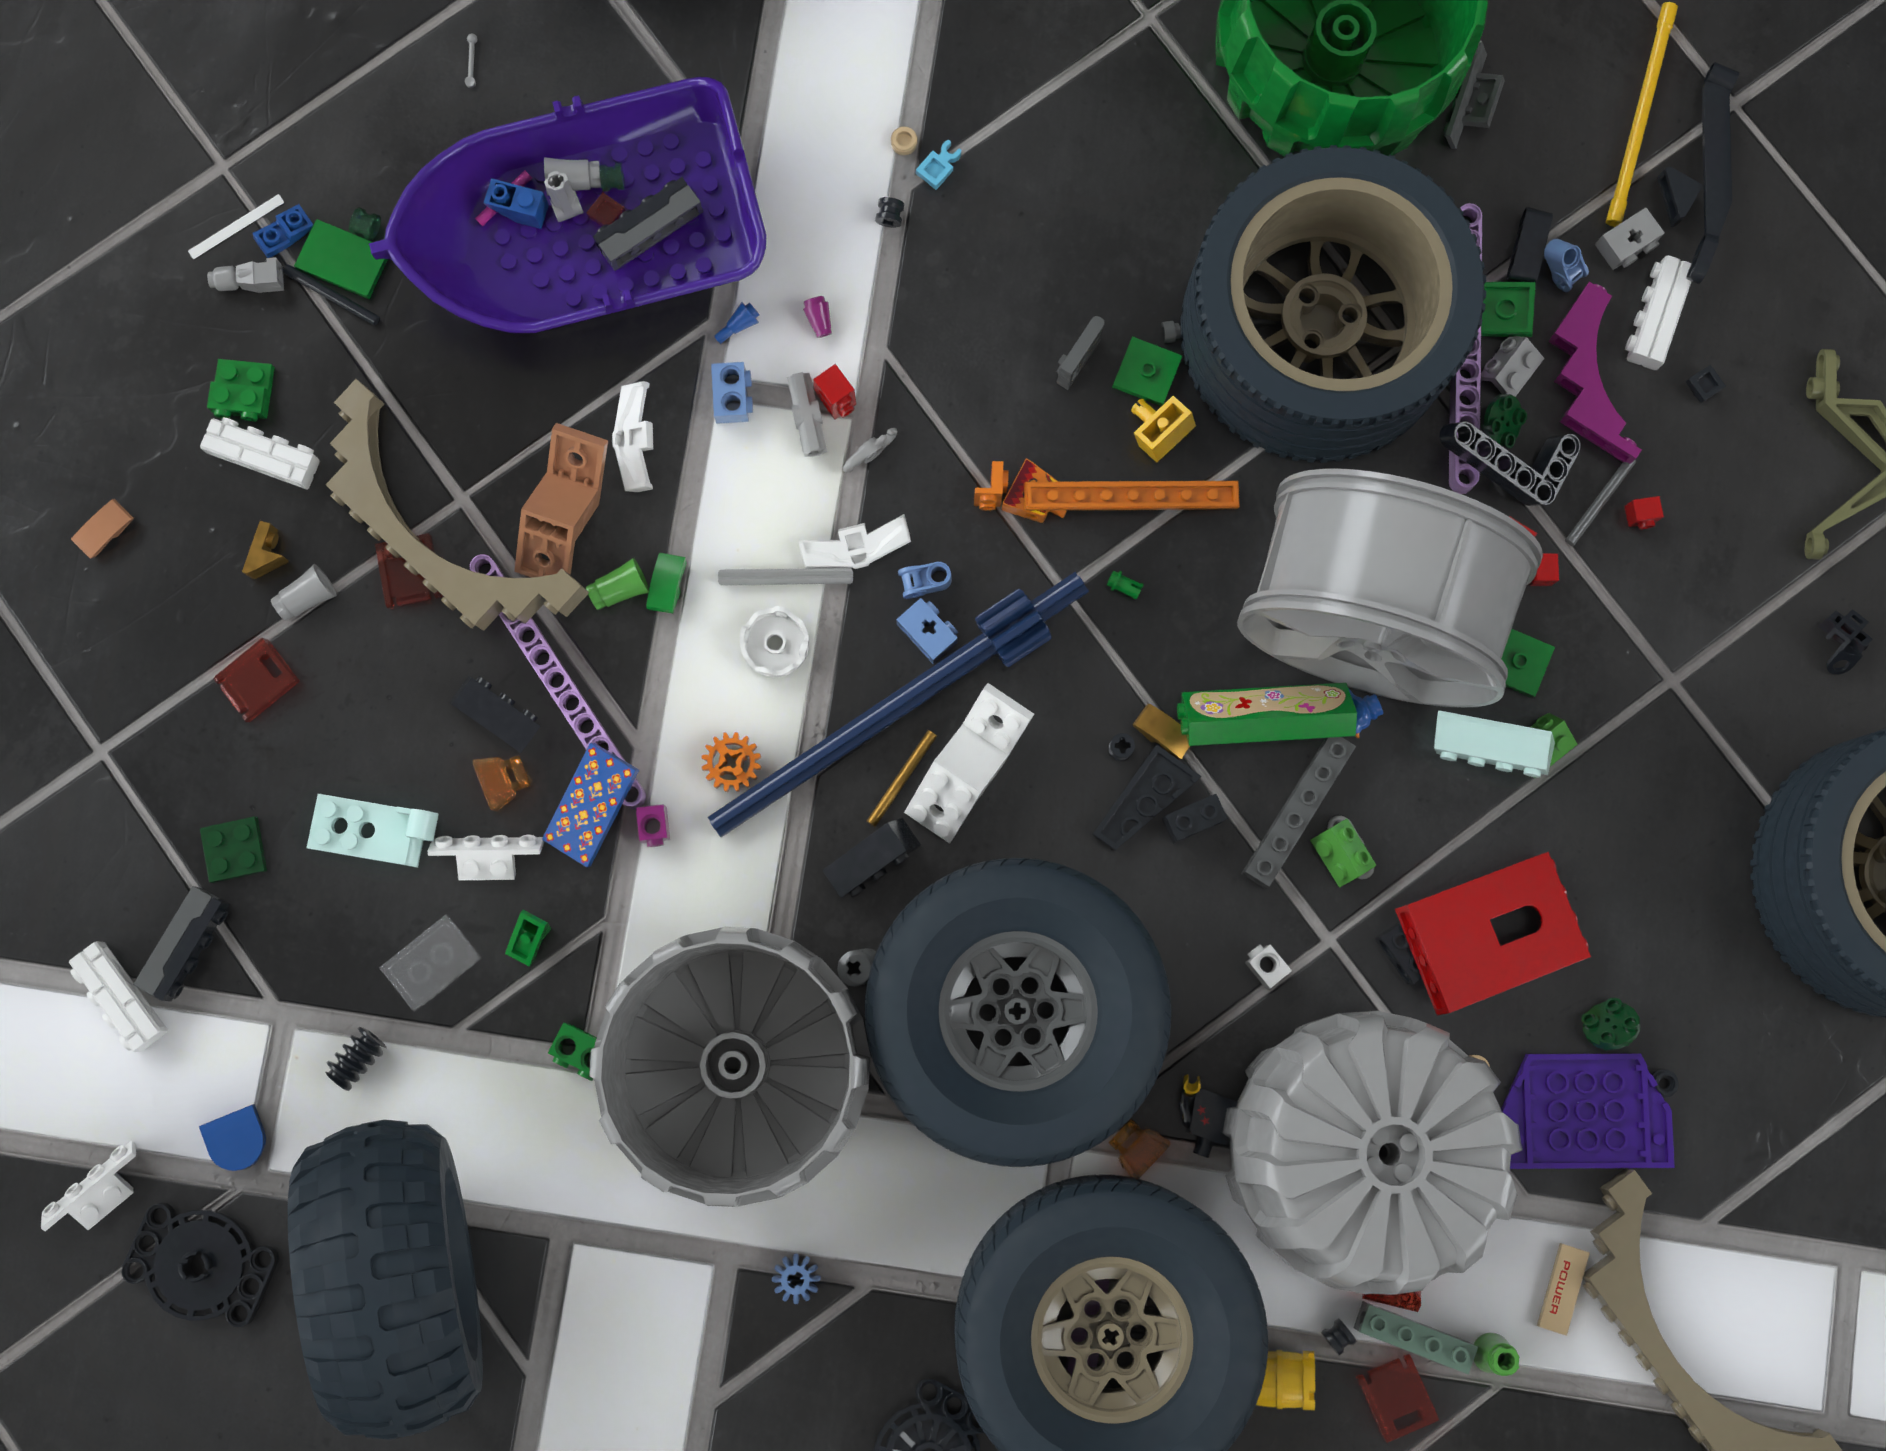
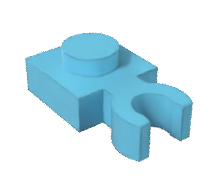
M950 140L942 144L939 155L932 151L916 169V174L935 190L952 173L953 166L949 163H954L961 157L960 148L953 154L947 152L951 146Z

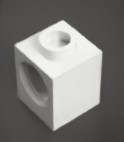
M1260 944L1247 954L1250 959L1245 964L1266 989H1271L1292 971L1271 945H1266L1263 948ZM1263 957H1268L1273 962V969L1269 973L1264 972L1260 968V961Z

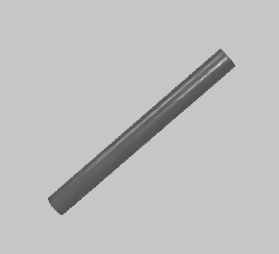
M1636 460L1631 464L1623 462L1567 536L1565 539L1566 543L1570 546H1574L1635 465Z

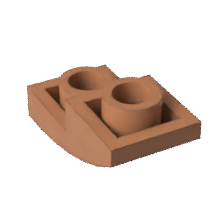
M112 499L93 515L71 540L90 559L94 558L112 538L118 537L134 518L115 499Z

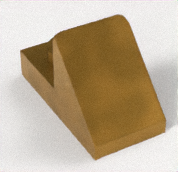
M263 521L259 522L242 570L250 578L256 579L289 562L282 555L271 552V549L276 547L279 538L278 529L272 524Z

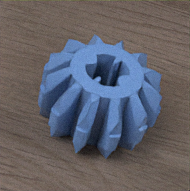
M795 1253L792 1264L787 1256L783 1257L782 1261L786 1268L778 1264L775 1266L776 1272L782 1275L772 1277V1282H781V1285L777 1286L774 1291L775 1293H780L782 1290L786 1291L782 1299L783 1301H787L790 1294L794 1295V1304H798L800 1300L799 1294L803 1296L804 1300H810V1294L806 1289L814 1293L818 1291V1287L810 1282L820 1281L821 1276L811 1275L812 1272L818 1269L817 1264H813L809 1268L806 1266L810 1257L806 1256L803 1262L799 1263V1254ZM796 1272H800L802 1274L800 1279H804V1283L798 1282L795 1286L790 1283L792 1278H789V1274L795 1275Z

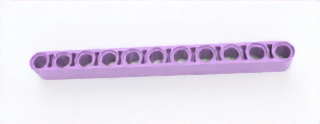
M1468 203L1461 206V210L1464 213L1463 216H1467L1472 220L1469 228L1472 234L1476 235V245L1480 247L1482 252V212L1477 205ZM1481 327L1478 329L1479 334L1470 354L1450 381V423L1469 422L1479 430ZM1460 370L1468 371L1471 379L1462 377ZM1459 396H1466L1470 400V405L1463 404ZM1449 450L1450 488L1456 493L1466 494L1479 481L1480 472ZM1459 474L1466 475L1470 483L1463 484L1459 480Z
M485 554L475 556L470 563V570L479 573V569L483 564H490L491 569L486 575L505 577L499 566ZM501 612L499 614L500 618L586 750L590 743H596L597 745L607 743L609 746L608 751L624 760L532 617L525 624L518 619L513 622ZM532 630L535 632L532 641L523 642L522 637L526 631ZM542 653H549L548 662L544 665H538V656ZM555 676H564L562 686L558 688L552 687V680ZM571 698H578V707L572 711L567 710V701ZM587 720L593 721V730L589 733H582V724ZM635 778L630 788L638 790L639 796L637 800L627 802L625 799L623 805L630 809L641 807L646 800V793L637 778Z

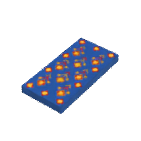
M590 743L542 840L585 867H590L639 769L596 743Z

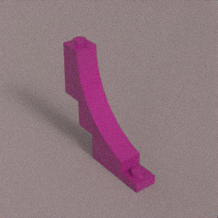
M1589 282L1548 341L1571 356L1554 381L1576 395L1560 423L1618 460L1631 464L1638 457L1642 449L1638 448L1632 439L1619 435L1626 422L1610 402L1604 390L1597 364V334L1601 318L1612 295L1608 294L1607 290L1601 285Z

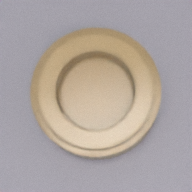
M909 127L897 128L891 135L892 149L899 155L913 153L917 147L915 131Z

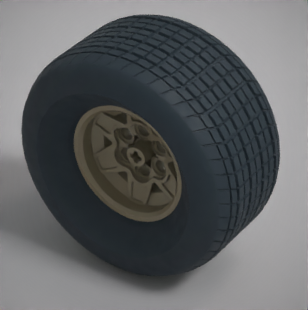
M1086 1175L1061 1180V1182H1055L1031 1193L1009 1208L991 1226L972 1254L961 1281L955 1310V1347L962 1387L977 1422L992 1444L999 1451H1227L1241 1434L1254 1411L1262 1389L1268 1358V1326L1261 1292L1243 1253L1239 1251L1240 1249L1232 1238L1227 1235V1232L1204 1211L1171 1190L1152 1182L1121 1175ZM1118 1279V1282L1109 1293L1103 1292L1094 1281ZM1148 1295L1155 1303L1160 1316L1149 1315L1143 1312ZM1068 1299L1073 1311V1317L1056 1322L1061 1307ZM1119 1299H1126L1129 1302V1308L1123 1314H1118L1114 1311V1304ZM1091 1300H1095L1100 1304L1099 1312L1095 1315H1088L1084 1311L1086 1303ZM1141 1324L1145 1326V1334L1142 1338L1133 1339L1130 1336V1330L1134 1325ZM1081 1327L1086 1329L1087 1336L1082 1342H1075L1071 1339V1333L1075 1328ZM1109 1328L1111 1332L1117 1330L1113 1334L1114 1337L1112 1339L1102 1340L1105 1337L1104 1331ZM1124 1351L1130 1352L1132 1354L1130 1364L1126 1366L1119 1365L1117 1363L1118 1355ZM1159 1351L1155 1362L1150 1368L1146 1355ZM1093 1353H1099L1103 1356L1102 1364L1098 1367H1090L1087 1364L1088 1357ZM1058 1356L1076 1358L1073 1374L1064 1367ZM1111 1378L1116 1379L1122 1386L1119 1388H1104Z

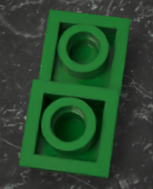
M659 553L649 588L647 609L674 613L681 592L679 585L687 564L686 557Z

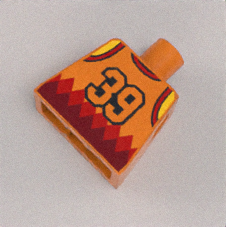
M1025 459L1002 503L1001 510L1040 523L1044 522L1049 511L1064 518L1068 510L1025 511V482H1059L1036 464Z

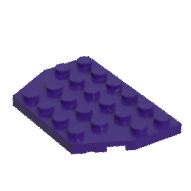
M1526 1054L1501 1108L1502 1113L1519 1125L1522 1151L1511 1155L1510 1169L1675 1168L1672 1110L1662 1095L1655 1089V1086L1658 1084L1653 1075L1649 1073L1642 1055Z

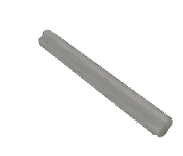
M851 568L719 570L718 582L720 585L853 583V570Z

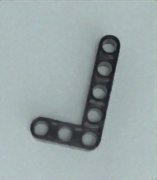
M1469 422L1446 424L1442 427L1439 434L1440 441L1444 447L1527 506L1548 505L1553 502L1580 451V441L1575 435L1551 436L1545 441L1531 468Z

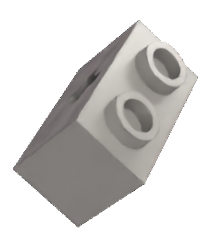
M1644 208L1602 235L1595 246L1613 270L1620 265L1626 268L1638 259L1636 255L1642 251L1647 254L1660 245L1658 240L1663 236L1664 231L1649 210Z

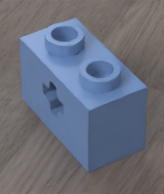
M920 598L896 621L899 628L934 664L957 644L958 638L956 634L958 632L949 621L944 623L937 616L940 612L932 602L928 601L925 603ZM925 624L928 627L934 625L933 635L930 632L924 633Z

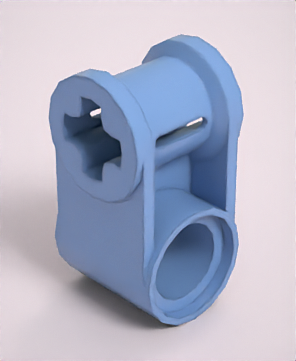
M1553 239L1546 245L1544 257L1552 273V279L1559 289L1569 292L1577 280L1589 274V269L1584 262L1581 250L1578 246L1560 239Z
M943 562L909 566L898 570V575L902 577L905 590L903 598L906 599L943 591L952 582L950 568ZM936 571H943L947 574L946 579L942 582H935L932 579V575ZM911 577H913L914 587H912Z

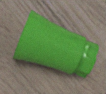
M634 558L586 586L589 592L588 595L597 610L606 606L610 607L634 596L649 593L648 583Z
M1485 1333L1474 1342V1345L1478 1347L1474 1363L1482 1371L1507 1376L1514 1374L1519 1369L1520 1357L1516 1349L1500 1334ZM1502 1354L1501 1359L1498 1361L1499 1355Z

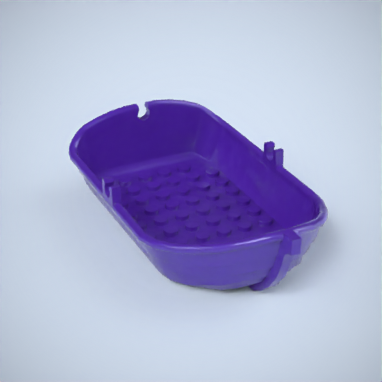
M695 77L588 104H583L579 95L572 98L573 104L570 106H562L560 101H554L552 103L555 112L485 129L461 139L438 154L416 174L405 187L393 209L386 227L385 239L369 243L375 260H392L404 275L428 298L456 316L480 326L504 332L537 333L740 281L752 275L760 267L766 250L767 235L728 90L716 79ZM544 157L565 160L588 159V162L599 161L601 188L575 191L584 212L583 214L558 222L549 200L551 199L550 195L547 196L544 183ZM525 170L532 179L524 187L542 191L549 203L542 228L539 229L516 223L498 212L482 227L475 218L487 207L484 205V200L491 178L512 183ZM683 177L687 185H689L700 200L703 213L614 271L596 246L593 236L597 230L604 225H610L618 220L624 211L633 210L639 206L645 197L655 195L663 190V187L669 181L678 180Z

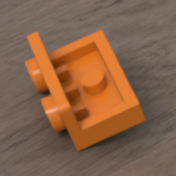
M992 461L991 488H975L974 506H979L981 510H995L996 507H1001L1002 493H1007L1008 470H1003V461Z

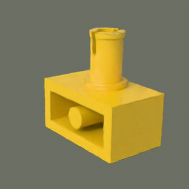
M1174 396L1157 411L1146 403L1144 399L1138 400V403L1141 405L1140 407L1135 403L1131 410L1132 413L1136 414L1144 422L1134 432L1138 446L1156 462L1161 460L1196 427L1192 412Z

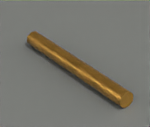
M930 730L926 732L867 819L868 823L874 827L877 826L936 739V734Z

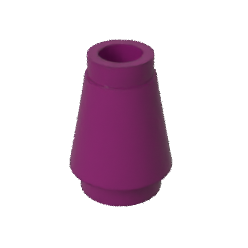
M824 296L804 301L805 308L803 311L814 333H816V337L822 338L831 335L829 302L825 301Z

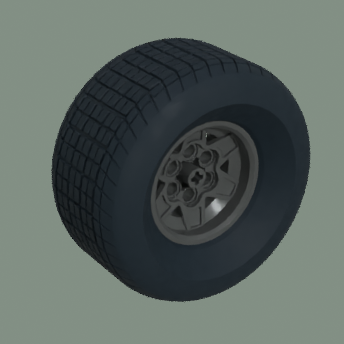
M1032 858L995 859L964 867L937 880L917 895L893 921V924L880 943L871 966L865 995V1027L872 1061L885 1090L902 1114L928 1138L949 1149L951 1152L978 1162L1004 1167L1040 1166L1072 1158L1097 1146L1117 1132L1142 1105L1155 1084V1080H1157L1165 1059L1171 1029V998L1163 961L1152 937L1135 912L1117 894L1089 875H1085V873L1058 863ZM1026 958L1017 971H1013L1003 959ZM1054 974L1062 983L1066 993L1054 992L1050 989ZM976 976L982 993L965 997L969 984ZM1030 977L1036 980L1038 987L1035 993L1027 994L1023 991L1021 984L1025 978ZM1004 979L1008 982L1009 990L1005 995H998L993 991L995 980ZM1042 1002H1048L1053 1007V1014L1048 1019H1043L1038 1015L1037 1008ZM1014 1003H1019V1007L1025 1009V1014H1021L1019 1017L1020 1020H1015V1016L1009 1014V1009L1014 1008ZM989 1004L994 1007L996 1015L993 1020L984 1021L980 1017L979 1010L983 1005ZM1068 1025L1064 1038L1058 1045L1052 1031L1054 1028ZM1028 1028H1035L1039 1031L1040 1039L1036 1044L1030 1045L1025 1041L1024 1033ZM966 1029L983 1032L984 1036L979 1050L971 1042ZM1000 1029H1006L1011 1034V1041L1006 1046H1001L995 1041V1034ZM1017 1052H1021L1031 1063L1024 1066H1008Z

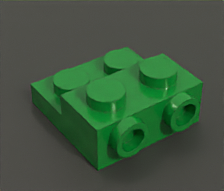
M218 359L215 382L210 383L207 408L218 418L225 417L230 419L231 416H241V419L256 422L258 418L267 419L275 367L272 364Z

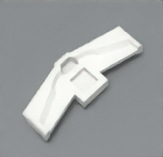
M645 381L621 386L615 427L612 433V444L615 449L624 489L629 492H642L653 489L643 456V451L653 450V423L642 421L646 391L650 383Z
M905 514L870 533H867L865 523L838 529L840 540L798 541L805 568L858 569L869 566L873 561L911 542Z

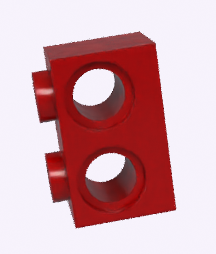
M836 364L813 379L816 396L834 420L840 416L844 418L854 411V406L856 405L855 389Z

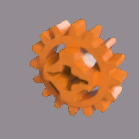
M726 732L723 733V740L721 741L714 737L715 745L713 747L711 745L705 746L709 751V755L701 756L703 760L707 761V764L702 766V770L710 771L705 778L708 781L715 779L714 787L716 789L723 784L725 792H729L731 786H734L736 792H740L741 784L749 788L748 780L750 778L757 780L758 778L753 773L754 770H761L762 768L760 764L756 763V760L761 759V754L753 753L757 748L756 744L748 746L749 737L745 736L742 740H739L738 732L734 733L733 738H729ZM734 744L741 746L743 748H739L738 750L728 749L726 745ZM719 752V763L714 767V757ZM731 756L733 759L738 757L735 761L737 765L735 768H732L730 765L725 767L728 764L726 760L728 757ZM750 758V765L745 773L743 771L744 762ZM730 774L735 775L737 779L726 780L721 778V776Z

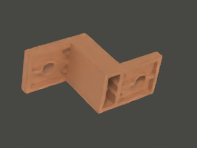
M558 423L554 425L551 434L547 473L521 509L514 572L532 578L557 574L562 568L571 575L575 541L599 506L608 440ZM572 452L579 454L583 460H577ZM540 553L548 556L550 560L543 559Z

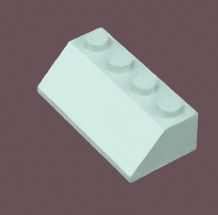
M1438 711L1434 749L1437 754H1440L1441 759L1456 761L1457 758L1466 759L1468 764L1484 767L1485 763L1496 765L1495 769L1505 772H1512L1513 769L1523 770L1524 775L1537 778L1541 774L1548 775L1555 745L1551 731Z

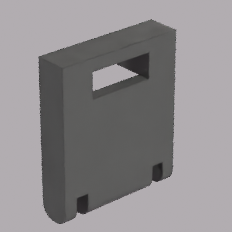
M1095 316L1091 319L1067 356L1063 354L1058 361L1060 366L1056 371L1058 373L1057 384L1067 390L1100 343L1104 327V320L1101 317Z

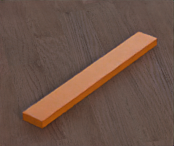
M1238 481L1025 482L1024 508L1025 511L1238 509L1239 485Z

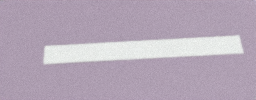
M279 194L191 248L188 252L193 259L197 258L277 208L284 201Z

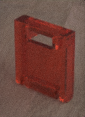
M429 533L417 535L420 541L434 552L432 536ZM387 542L375 544L386 607L388 609L394 608L393 598L395 597L398 606L431 600L430 590L422 583L425 578L420 573L417 576L411 573L404 566L407 561L403 557L394 558V555L385 548L388 545ZM439 591L434 593L436 599L442 598V594Z
M261 638L213 678L217 684L224 682L220 689L240 714L247 709L249 710L242 716L245 722L252 721L300 682L266 638ZM271 657L282 674L274 678L260 659L266 660Z
M1410 1354L1403 1356L1407 1365L1405 1369L1400 1359L1396 1358L1368 1370L1367 1374L1372 1382L1368 1385L1363 1374L1356 1376L1386 1443L1439 1421ZM1417 1410L1421 1420L1399 1430L1396 1429L1393 1420Z

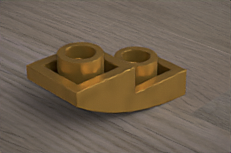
M1147 704L1133 723V726L1150 742H1157L1177 759H1182L1190 747L1187 736L1181 734V725L1152 704Z

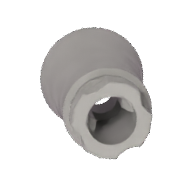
M544 157L545 180L549 173L558 171L566 173L572 190L601 188L599 161L588 162V159L565 160Z
M313 564L302 576L279 591V594L271 599V603L283 620H289L293 616L297 617L321 602L336 597L337 594L325 573L317 565Z

